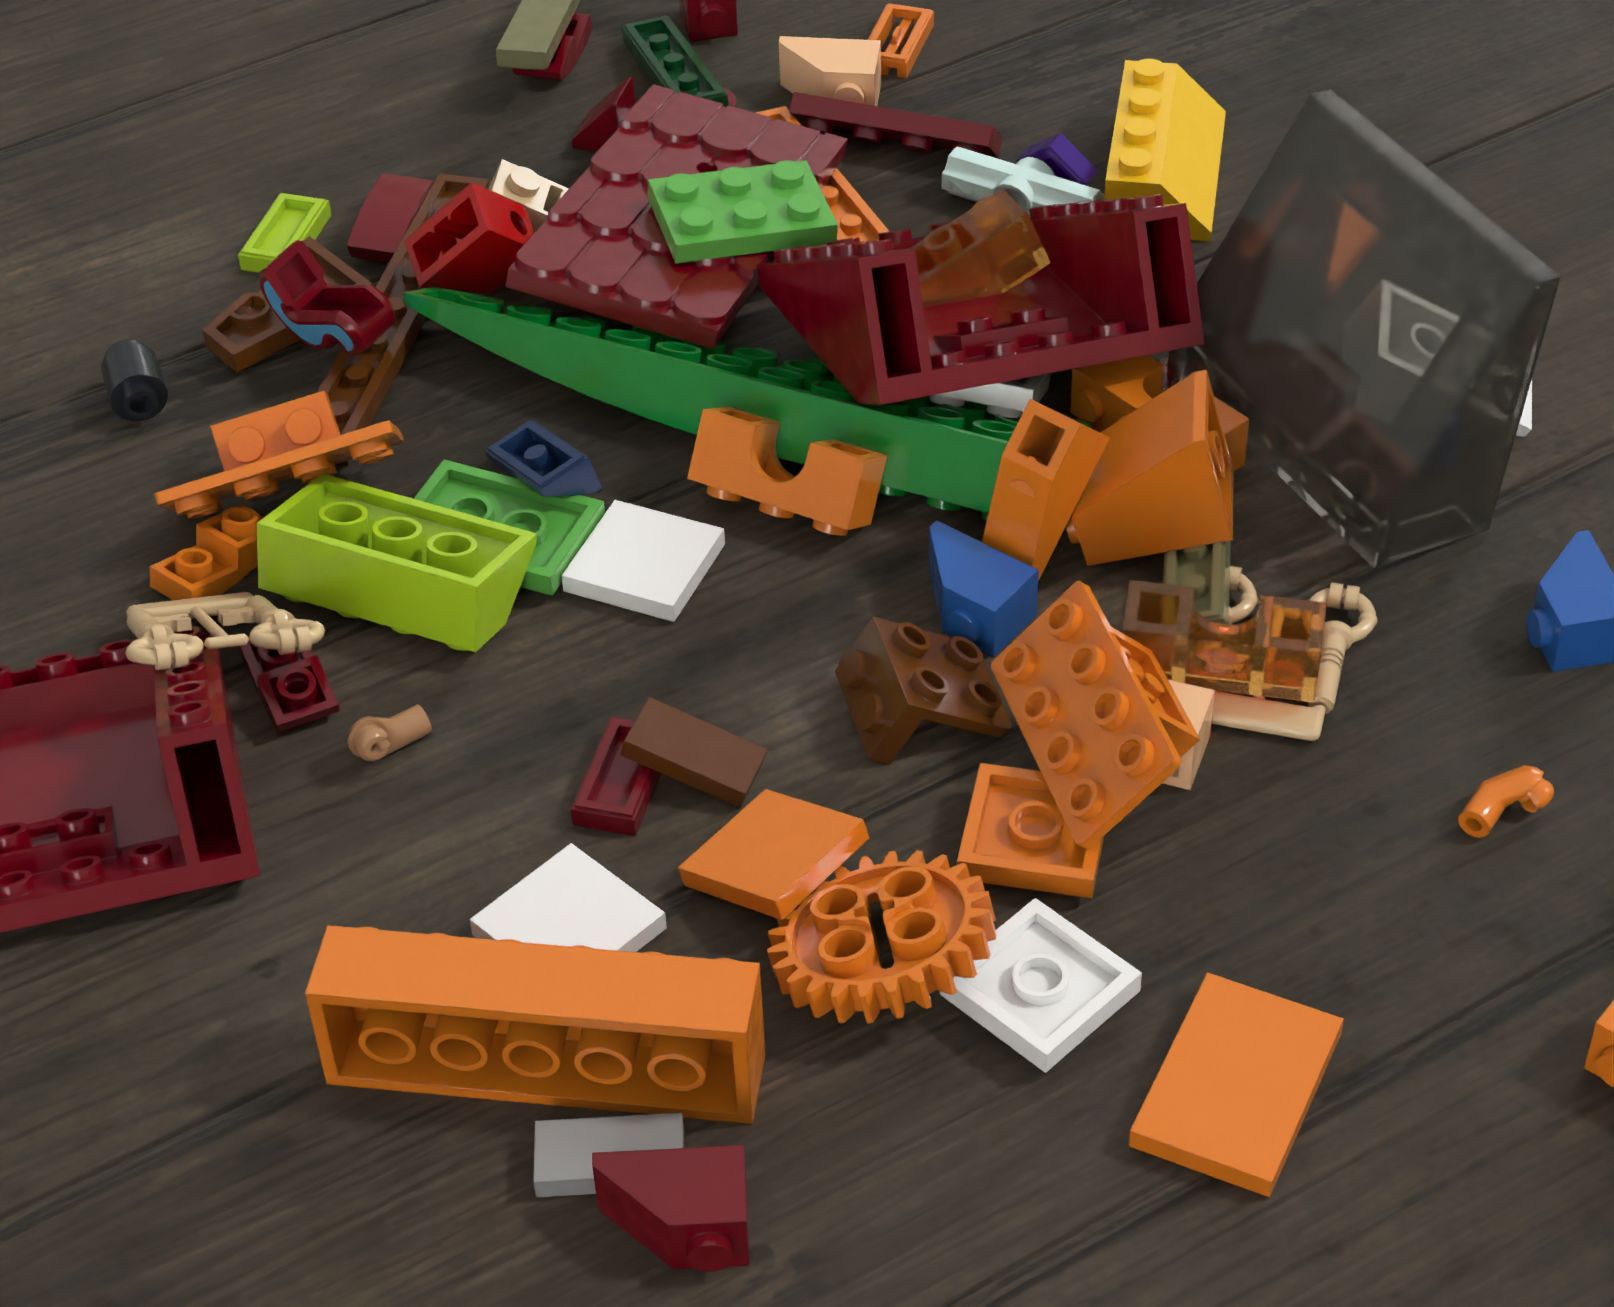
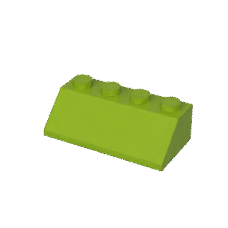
M322 473L257 523L258 588L283 595L286 599L293 602H307L337 611L338 614L347 618H361L385 625L401 634H415L439 641L455 650L477 652L506 625L536 547L537 533Z

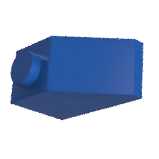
M937 520L929 527V574L942 631L952 637L961 636L972 641L981 652L994 658L1037 616L1038 569Z
M1589 530L1576 532L1539 582L1534 610H1530L1527 613L1526 628L1529 640L1533 647H1540L1552 672L1614 663V574Z

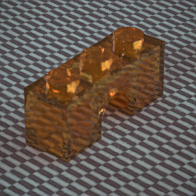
M1135 580L1129 581L1122 633L1153 651L1167 679L1215 691L1314 702L1322 652L1326 602L1260 595L1259 610L1251 620L1237 625H1223L1211 622L1197 612L1194 606L1195 587Z

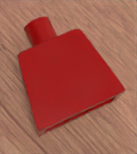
M471 183L404 240V244L419 287H440L455 291L489 293L495 291L506 282L508 268L515 262L516 253L534 234V230L528 213L521 204Z

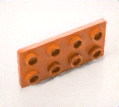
M321 391L211 425L210 427L224 471L156 492L154 495L158 506L174 511L177 515L187 514L188 519L200 518L221 511L223 507L220 500L229 497L244 496L245 501H253L280 492L278 482L293 477L294 479L301 478L303 484L310 483L322 473L333 476L337 474L335 464L353 459V461L358 460L360 466L386 460L394 456L392 447L404 443L401 431L390 420L340 435L326 391Z
M1081 581L1073 583L991 663L994 676L1075 843L1085 849H1090L1171 776L1181 766L1182 760L1180 757L1200 741L1197 732L1153 651L1111 627L1090 587Z

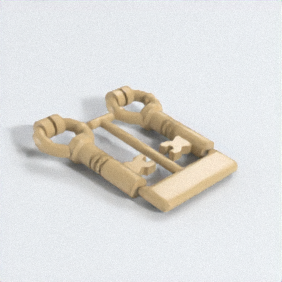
M1230 566L1229 591L1238 592L1239 590L1241 596L1239 604L1232 608L1229 607L1228 629L1231 628L1232 623L1246 618L1256 607L1257 603L1260 608L1273 610L1253 697L1215 691L1211 724L1316 741L1320 737L1325 714L1333 711L1345 651L1351 647L1352 643L1364 639L1373 630L1378 621L1376 611L1371 601L1360 593V587L1348 585L1346 589L1344 584L1331 582L1330 588L1316 592L1309 598L1303 609L1300 603L1262 597L1258 602L1254 585L1242 574V568ZM1327 604V607L1340 609V605L1344 604L1343 610L1355 612L1358 610L1360 612L1359 623L1353 627L1340 621L1323 623L1319 618L1322 611L1321 608ZM1302 610L1308 629L1317 637V641L1320 644L1315 670L1299 671L1297 667L1282 665L1278 684L1279 691L1292 693L1295 690H1299L1303 694L1309 695V707L1265 700L1285 612L1298 614ZM1224 636L1197 640L1186 683L1211 689L1213 679L1222 680L1228 678L1232 683L1246 685L1251 660L1239 657L1231 660L1224 655H1220Z
M248 592L129 606L126 611L127 626L138 639L134 640L127 647L125 654L133 663L154 665L156 670L171 669V664L173 668L188 667L189 661L196 658L202 652L204 646L208 650L247 645L249 640L255 647L278 650L280 655L291 654L295 651L297 653L311 651L312 645L318 643L323 638L325 629L318 621L296 619L290 612L276 608L265 597L261 595L253 596ZM210 616H218V622L222 626L254 622L258 625L251 630L249 638L245 633L228 635ZM195 618L213 637L206 638L203 644L202 640L197 636L175 634L173 631L192 630L191 619Z

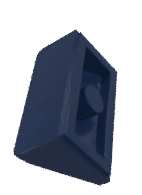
M534 420L527 421L485 450L490 460L542 497L592 494L603 490L589 457Z

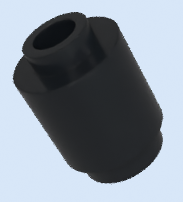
M132 339L118 341L108 348L101 363V373L113 411L121 418L130 421L147 420L160 413L167 403L168 391L155 353L143 343Z

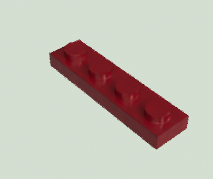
M793 92L789 113L800 123L804 124V127L821 131L820 134L823 135L825 133L833 134L835 129L852 132V139L872 145H882L883 138L902 141V148L930 154L933 146L951 149L952 151L958 146L987 156L999 157L1003 138L992 125Z

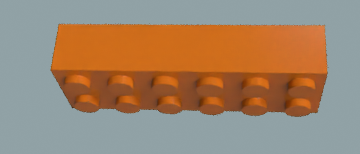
M327 925L305 992L326 1084L648 1115L682 1113L683 1118L753 1124L765 1060L760 963L736 961L730 958L708 959L674 956L652 951L640 953L594 949L583 945L559 946L525 943L513 939L491 940L456 937L443 933L422 934L379 930L373 927L353 928Z

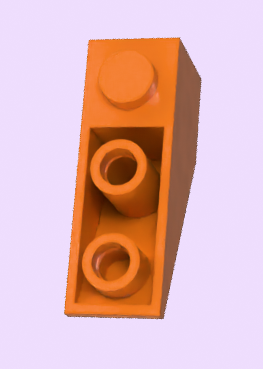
M1029 399L1001 457L982 543L1038 569L1039 581L1110 437Z

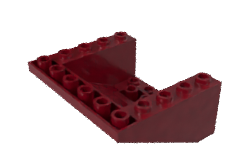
M1162 194L1029 208L1030 219L1014 222L1012 212L985 215L979 217L980 227L963 230L962 220L929 225L930 236L913 239L911 229H902L878 233L879 241L860 242L859 237L829 241L823 245L780 249L774 251L775 262L757 264L760 288L856 402L860 404L882 405L1205 344L1186 203L1164 205Z
M192 626V630L173 631L175 634L197 636L202 640L203 644L206 638L213 637L208 631L201 632V628ZM133 639L108 643L99 649V654L74 658L73 653L70 652L47 655L38 659L35 662V667L11 672L8 666L0 665V933L260 876L257 848L219 648L208 650L204 646L202 652L196 658L189 661L188 667L173 668L171 664V669L156 670L154 665L130 661L125 652L127 647L134 641Z

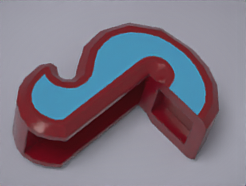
M294 241L259 272L260 289L267 303L286 328L305 344L325 350L333 348L339 342L346 354L362 355L394 325L395 311L391 302L380 290L372 285L329 284L323 277L324 270L304 241Z

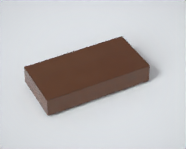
M648 697L624 740L620 755L741 808L763 765L768 749Z

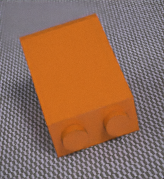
M1207 370L1192 373L1100 432L1110 437L1066 525L1071 544L1080 543L1087 566L1233 540L1234 468Z

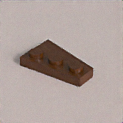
M310 236L304 240V243L324 270L323 277L329 284L372 285L370 281ZM261 289L256 293H243L202 329L206 348L235 372L253 366L262 359L293 343L301 341L276 316L267 303Z

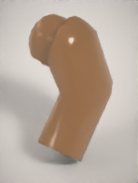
M416 704L390 718L361 717L349 729L347 743L352 754L366 761L374 762L432 733V726L423 708Z

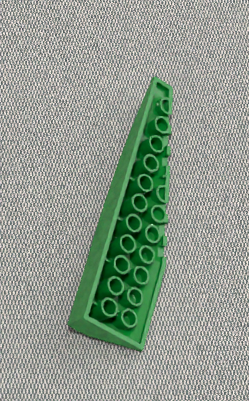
M440 287L404 292L403 304L452 332L513 363L594 399L695 435L698 433L703 409L729 406L781 422L776 440L777 457L805 465L811 442L836 439L888 455L879 493L890 496H905L907 492L926 496V503L929 506L943 510H961L962 506L982 511L981 518L986 521L1002 454L1021 418L1001 417L999 414L993 415L987 412L986 404L966 400L964 405L960 407L944 403L940 405L930 401V396L882 405L860 404L856 402L824 362L816 358H809L808 361L785 360L782 364L777 363V351L757 347L733 348L732 353L729 354L726 353L727 342L719 341L713 350L637 326H633L632 331L623 329L607 330L609 319L588 315H585L583 318L560 317L555 321L552 320L554 309L535 305H510L507 307V311H503V299ZM1071 418L1092 429V422Z

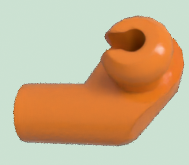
M1527 765L1484 780L1459 815V826L1470 836L1477 838L1486 837L1507 806L1518 800L1525 811L1536 812L1538 808L1545 807L1554 796V787L1542 777L1544 771Z

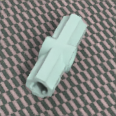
M957 146L948 155L945 169L942 172V189L947 190L949 194L991 206L994 214L1012 212L1013 222L1030 219L1029 208L1104 200L1105 194L1101 193L1099 189L1056 177L1052 169L1045 162L1033 157L1020 159L1017 164H1013Z

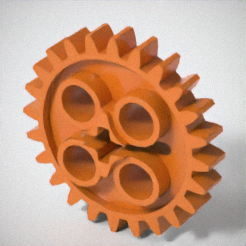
M919 850L913 853L906 862H899L896 852L889 851L882 864L874 865L866 855L861 857L859 869L850 872L843 866L838 867L834 871L835 879L830 882H822L811 895L806 897L783 920L777 919L779 927L768 931L772 947L767 949V953L775 978H777L781 993L783 995H791L794 1007L798 1009L810 1004L815 1018H820L834 1008L839 1023H845L856 1011H863L867 1024L875 1021L881 1009L890 1008L892 1014L897 1019L903 1018L905 1004L912 1001L928 1009L932 1007L929 994L935 990L945 994H955L957 990L953 978L955 976L974 978L977 972L973 960L989 959L991 954L987 942L995 940L997 937L993 923L996 921L991 899L989 892L984 889L980 875L970 877L967 864L965 863L950 868L947 855L944 854L926 864L923 852ZM874 902H880L883 920L894 959V965L887 969H884L882 966L880 949L869 906Z

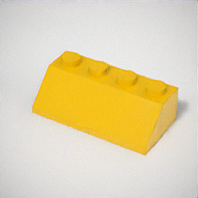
M1156 59L1125 60L1105 179L1104 199L1113 200L1162 194L1164 205L1186 203L1191 240L1211 242L1226 111L1178 64L1162 63Z

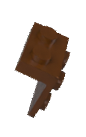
M873 616L852 647L844 652L835 670L868 760L890 765L923 719L998 738L1004 737L1011 728V721L1002 703V697L994 685L981 650L972 641L961 636L949 637L923 630L909 622L896 623Z

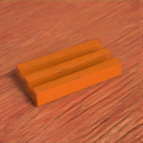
M888 3L868 40H881L882 48L896 22V17L903 18L900 25L895 28L892 40L886 51L881 52V75H888L891 68H897V77L907 78L934 27V11Z

